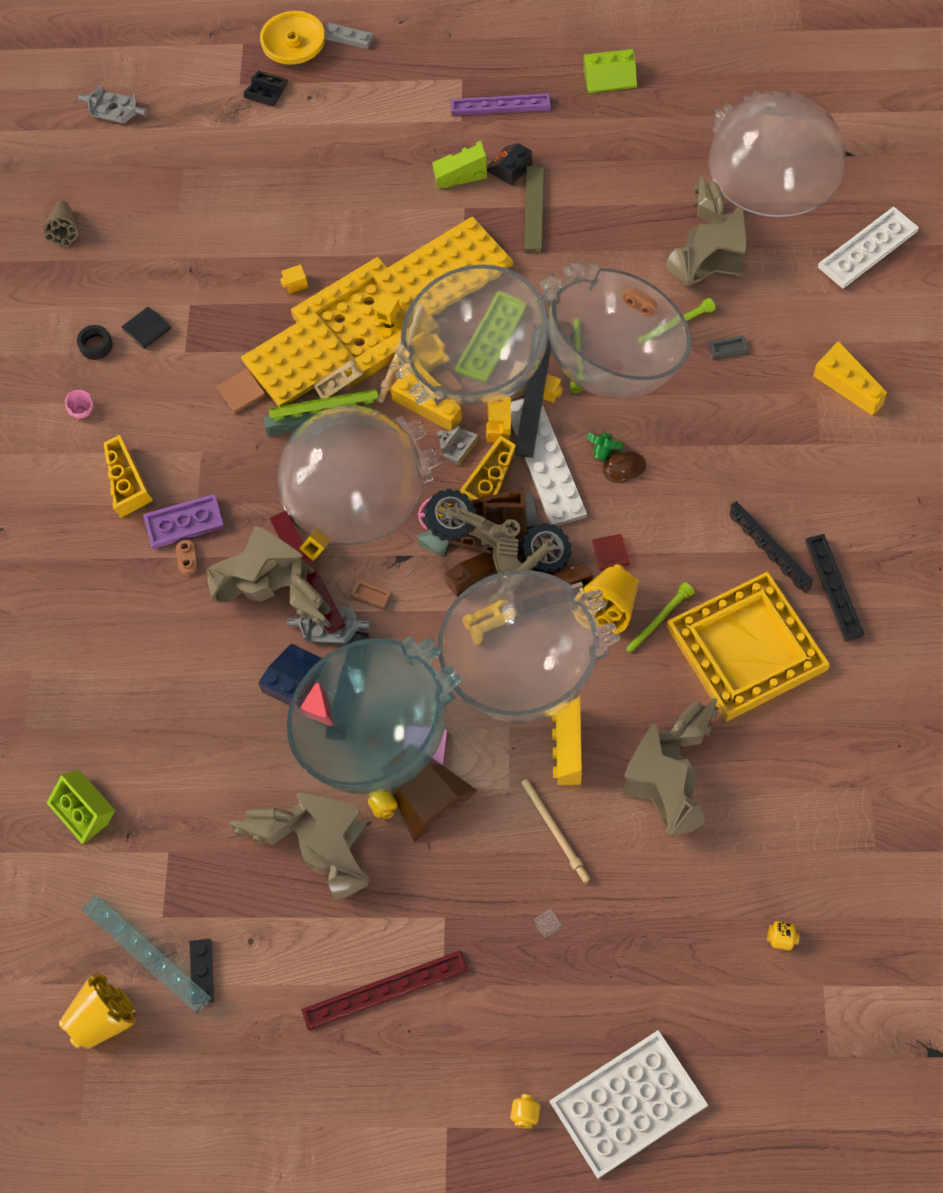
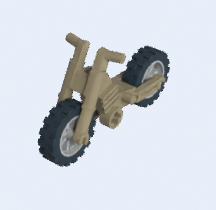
M446 489V491H438L437 494L431 497L424 509V522L427 523V529L431 530L433 536L440 537V540H448V542L458 541L469 534L481 539L483 546L490 545L493 547V560L496 570L500 576L506 579H503L500 587L488 596L490 602L501 598L527 574H530L532 570L535 571V574H543L544 576L560 571L569 562V557L572 554V551H570L572 546L571 542L569 543L568 541L569 537L567 534L565 535L561 528L558 529L553 524L547 525V523H542L530 528L523 536L519 548H521L519 554L523 558V563L521 564L517 558L518 539H515L520 532L519 523L509 519L503 524L497 525L484 517L476 515L473 501L469 500L465 493L464 495L460 493L461 491L459 490L452 491V489ZM448 503L453 504L454 506L451 508L448 506ZM443 504L446 511L438 509V507ZM437 513L444 516H442L441 519H438ZM538 538L541 545L535 544L533 542ZM558 550V556L556 557L551 551ZM547 556H550L554 561L547 562Z

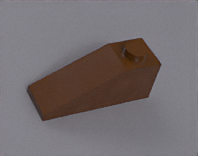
M483 553L460 562L444 573L446 584L457 597L496 570L493 553Z

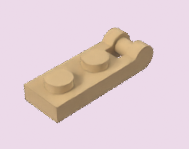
M355 359L350 360L313 385L320 398L332 396L364 375L362 370H359L356 366L357 362ZM349 368L353 373L351 376L346 371Z

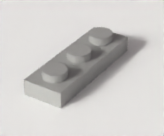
M329 22L324 30L325 39L364 49L369 48L374 38L373 33Z

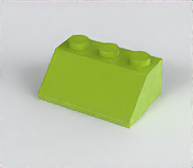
M633 49L584 54V74L587 92L597 93L637 88Z
M80 770L62 774L46 802L82 844H85L107 826L116 811Z

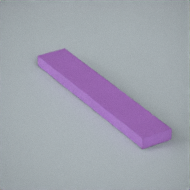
M550 93L451 99L452 116L551 110Z

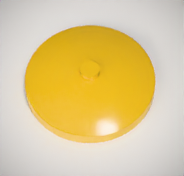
M287 11L272 17L265 23L260 33V42L263 52L271 60L288 65L300 64L314 58L321 51L325 43V32L322 23L314 15L303 11Z

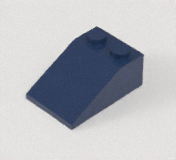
M291 643L267 668L258 682L260 689L263 693L296 708L325 660Z

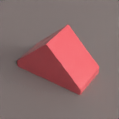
M316 683L302 704L301 709L308 717L332 726L334 723L326 691L319 683Z

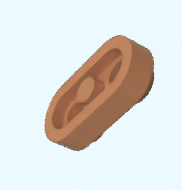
M634 288L627 289L622 297L623 302L627 306L645 316L654 315L658 308V304L654 299Z
M190 540L180 541L176 546L178 568L181 574L191 576L198 569L196 548Z

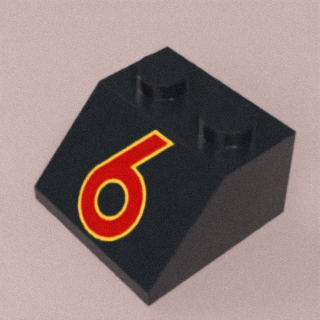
M519 143L505 146L487 166V172L513 186L527 170V166L532 165V150Z

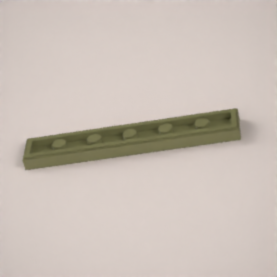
M527 166L524 252L542 253L544 166Z

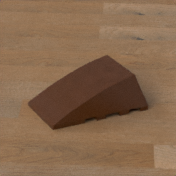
M525 488L472 500L474 503L473 507L476 508V515L484 517L497 525H501L509 519L519 523L520 532L515 539H518L517 558L519 562H522L523 558L519 554L521 550L519 545L523 536L527 533ZM469 534L458 541L449 542L470 549L482 550L485 553H493V547L490 545L483 546L481 539Z
M411 745L382 769L414 842L430 830L427 825L457 800L463 803L477 792L474 787L415 745Z

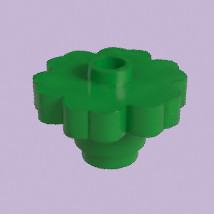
M588 432L586 440L595 443L593 457L605 461L611 456L612 449L622 450L625 442L613 438L612 434L602 432V434Z

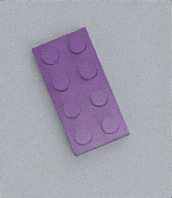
M215 494L143 514L152 549L225 528Z

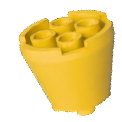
M616 564L614 567L606 568L578 593L574 601L579 610L577 614L587 625L595 630L600 631L604 629L612 631L613 634L623 632L631 620L639 580L624 570L621 565Z
M95 973L86 980L59 1021L60 1027L67 1031L71 1037L70 1042L76 1048L82 1046L90 1049L129 1029L137 1021L133 1016L136 1010L128 996L120 987L115 988L112 984L108 983V978L100 973Z

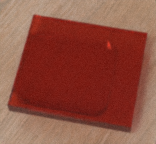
M622 534L592 539L600 571L608 567H614L616 564L621 566L630 565Z

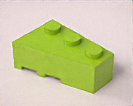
M481 140L476 142V146L469 149L465 147L461 149L462 152L454 156L450 154L432 162L433 174L438 189L487 178L486 155Z

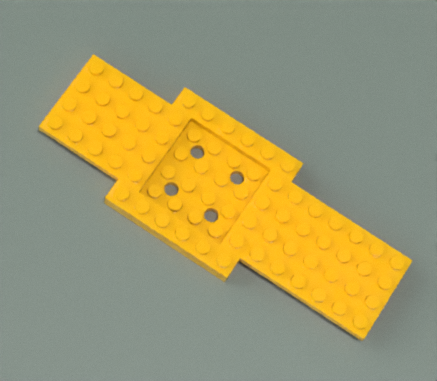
M472 216L388 268L376 257L293 307L291 313L297 323L241 356V360L278 407L288 405L314 389L313 385L350 360L355 359L357 362L356 366L359 370H362L364 375L348 384L352 388L392 363L415 303L422 305V308L409 338L420 331L423 333V336L428 333L430 336L432 334L437 335L438 325L432 320L431 315L511 267L513 260ZM382 293L399 298L400 310L392 323L394 325L392 328H385L386 323L375 320L373 309ZM367 301L374 302L372 305L365 304ZM340 318L345 319L342 323L336 322ZM357 342L365 343L363 346H356ZM350 368L346 370L349 376L353 374Z

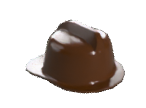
M637 452L615 453L605 462L603 473L606 479L611 482H624L641 475L645 471L646 461Z

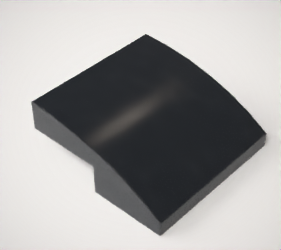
M258 70L251 78V85L244 91V98L274 106L282 95L288 79Z
M147 307L121 326V328L134 339L136 344L145 349L168 332L171 326L153 309Z

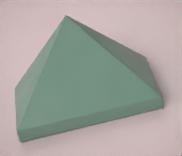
M431 531L417 535L421 548L444 557L451 545L448 540L442 541L439 539L440 537L433 536Z

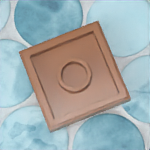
M248 369L241 371L216 386L235 414L266 397L265 392Z

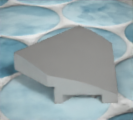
M459 425L447 432H443V430L437 432L444 459L458 466L461 465L480 440L478 434L465 429L461 430Z

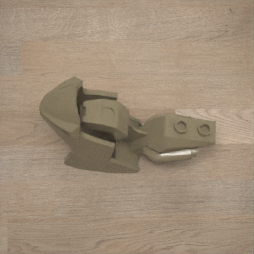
M700 176L699 183H696L695 194H698V196H695L694 207H697V216L710 224L699 223V226L691 229L688 233L686 246L675 249L666 263L667 270L685 286L693 285L715 272L736 276L743 275L742 254L746 252L743 207H737L733 213L725 210L724 196L718 183L711 181L710 184H706L704 177Z
M254 527L244 552L210 565L206 570L210 595L213 601L217 603H231L241 592L249 599L262 602L275 596L277 589L289 586L290 604L297 610V615L304 619L307 617L311 618L312 622L320 627L325 625L330 628L331 626L330 622L324 617L325 614L330 612L329 604L307 582V575L312 574L315 570L305 564L301 559L303 556L301 553L263 528Z
M713 698L707 706H703L700 701L692 702L678 718L672 730L658 731L657 725L652 723L625 772L624 778L627 781L622 794L653 801L666 828L665 834L673 838L690 833L705 824V817L701 806L691 800L697 773L689 760L682 757L679 748L701 744L704 736H709L712 724H710L711 718L715 719L719 707H716V698Z
M298 793L297 799L300 803L290 811L276 808H251L246 811L244 821L230 822V826L236 835L252 837V840L259 844L265 842L273 845L290 832H296L303 859L309 869L321 875H329L328 885L335 901L352 896L369 885L370 877L361 871L351 853L352 846L366 827L365 821L356 819L360 814V809L356 806L330 798Z

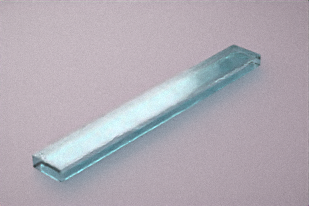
M95 894L82 908L86 915L193 1012L198 1014L211 999L205 991L99 896Z

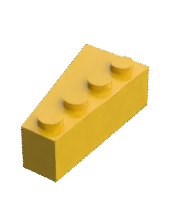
M121 435L104 442L106 464L109 470L108 477L111 484L110 491L113 497V509L122 518L153 502V498L127 443Z

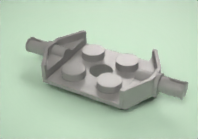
M101 86L90 95L81 93L78 95V100L88 103L90 116L124 124L137 114L144 116L147 114V109L137 106L135 93L132 94L133 97L105 91L104 87Z
M349 605V608H337L346 627L329 635L324 625L322 627L316 625L309 617L306 619L302 617L287 618V626H298L306 642L348 643L356 631H359V628L370 629L371 622L370 620L360 621L357 619L351 605Z

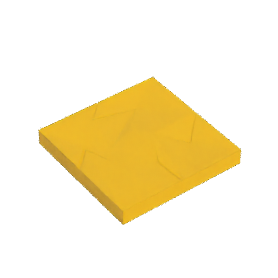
M768 571L667 621V629L711 699H717L716 707H719V712L726 722L828 671L830 663Z

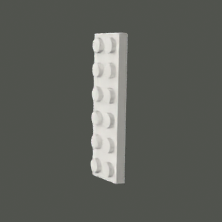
M892 207L818 264V268L844 289L917 233L919 227L895 207Z

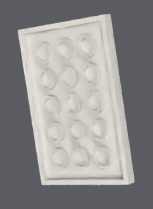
M659 1030L549 1101L597 1179L708 1107L707 1102Z

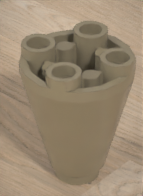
M58 201L50 212L43 231L46 240L67 247L78 237L79 229L69 204L66 201Z

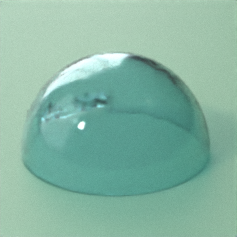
M411 636L402 642L384 638L359 640L332 651L316 663L298 685L291 700L287 717L288 741L292 753L302 768L326 786L358 795L387 792L404 785L416 777L432 760L441 743L446 725V705L456 699L451 689L462 681L460 675L454 674L455 668L449 665L439 672L432 666L430 662L441 653L439 647H433L435 645L433 638H428L418 645ZM316 683H319L326 691L334 723L332 726L308 717L301 709L302 704Z

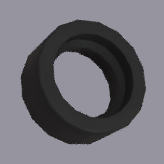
M101 325L87 326L77 336L79 350L88 359L97 360L107 356L113 346L109 332ZM95 336L104 337L105 340L99 347L92 349L85 347L88 339Z

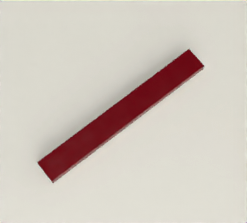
M287 511L269 518L279 539L303 555L301 559L305 564L315 570L312 574L307 575V582L330 606V612L324 615L331 624L330 628L324 625L328 635L346 627L313 561L299 549L303 542Z
M460 950L301 1009L309 1031L468 972Z

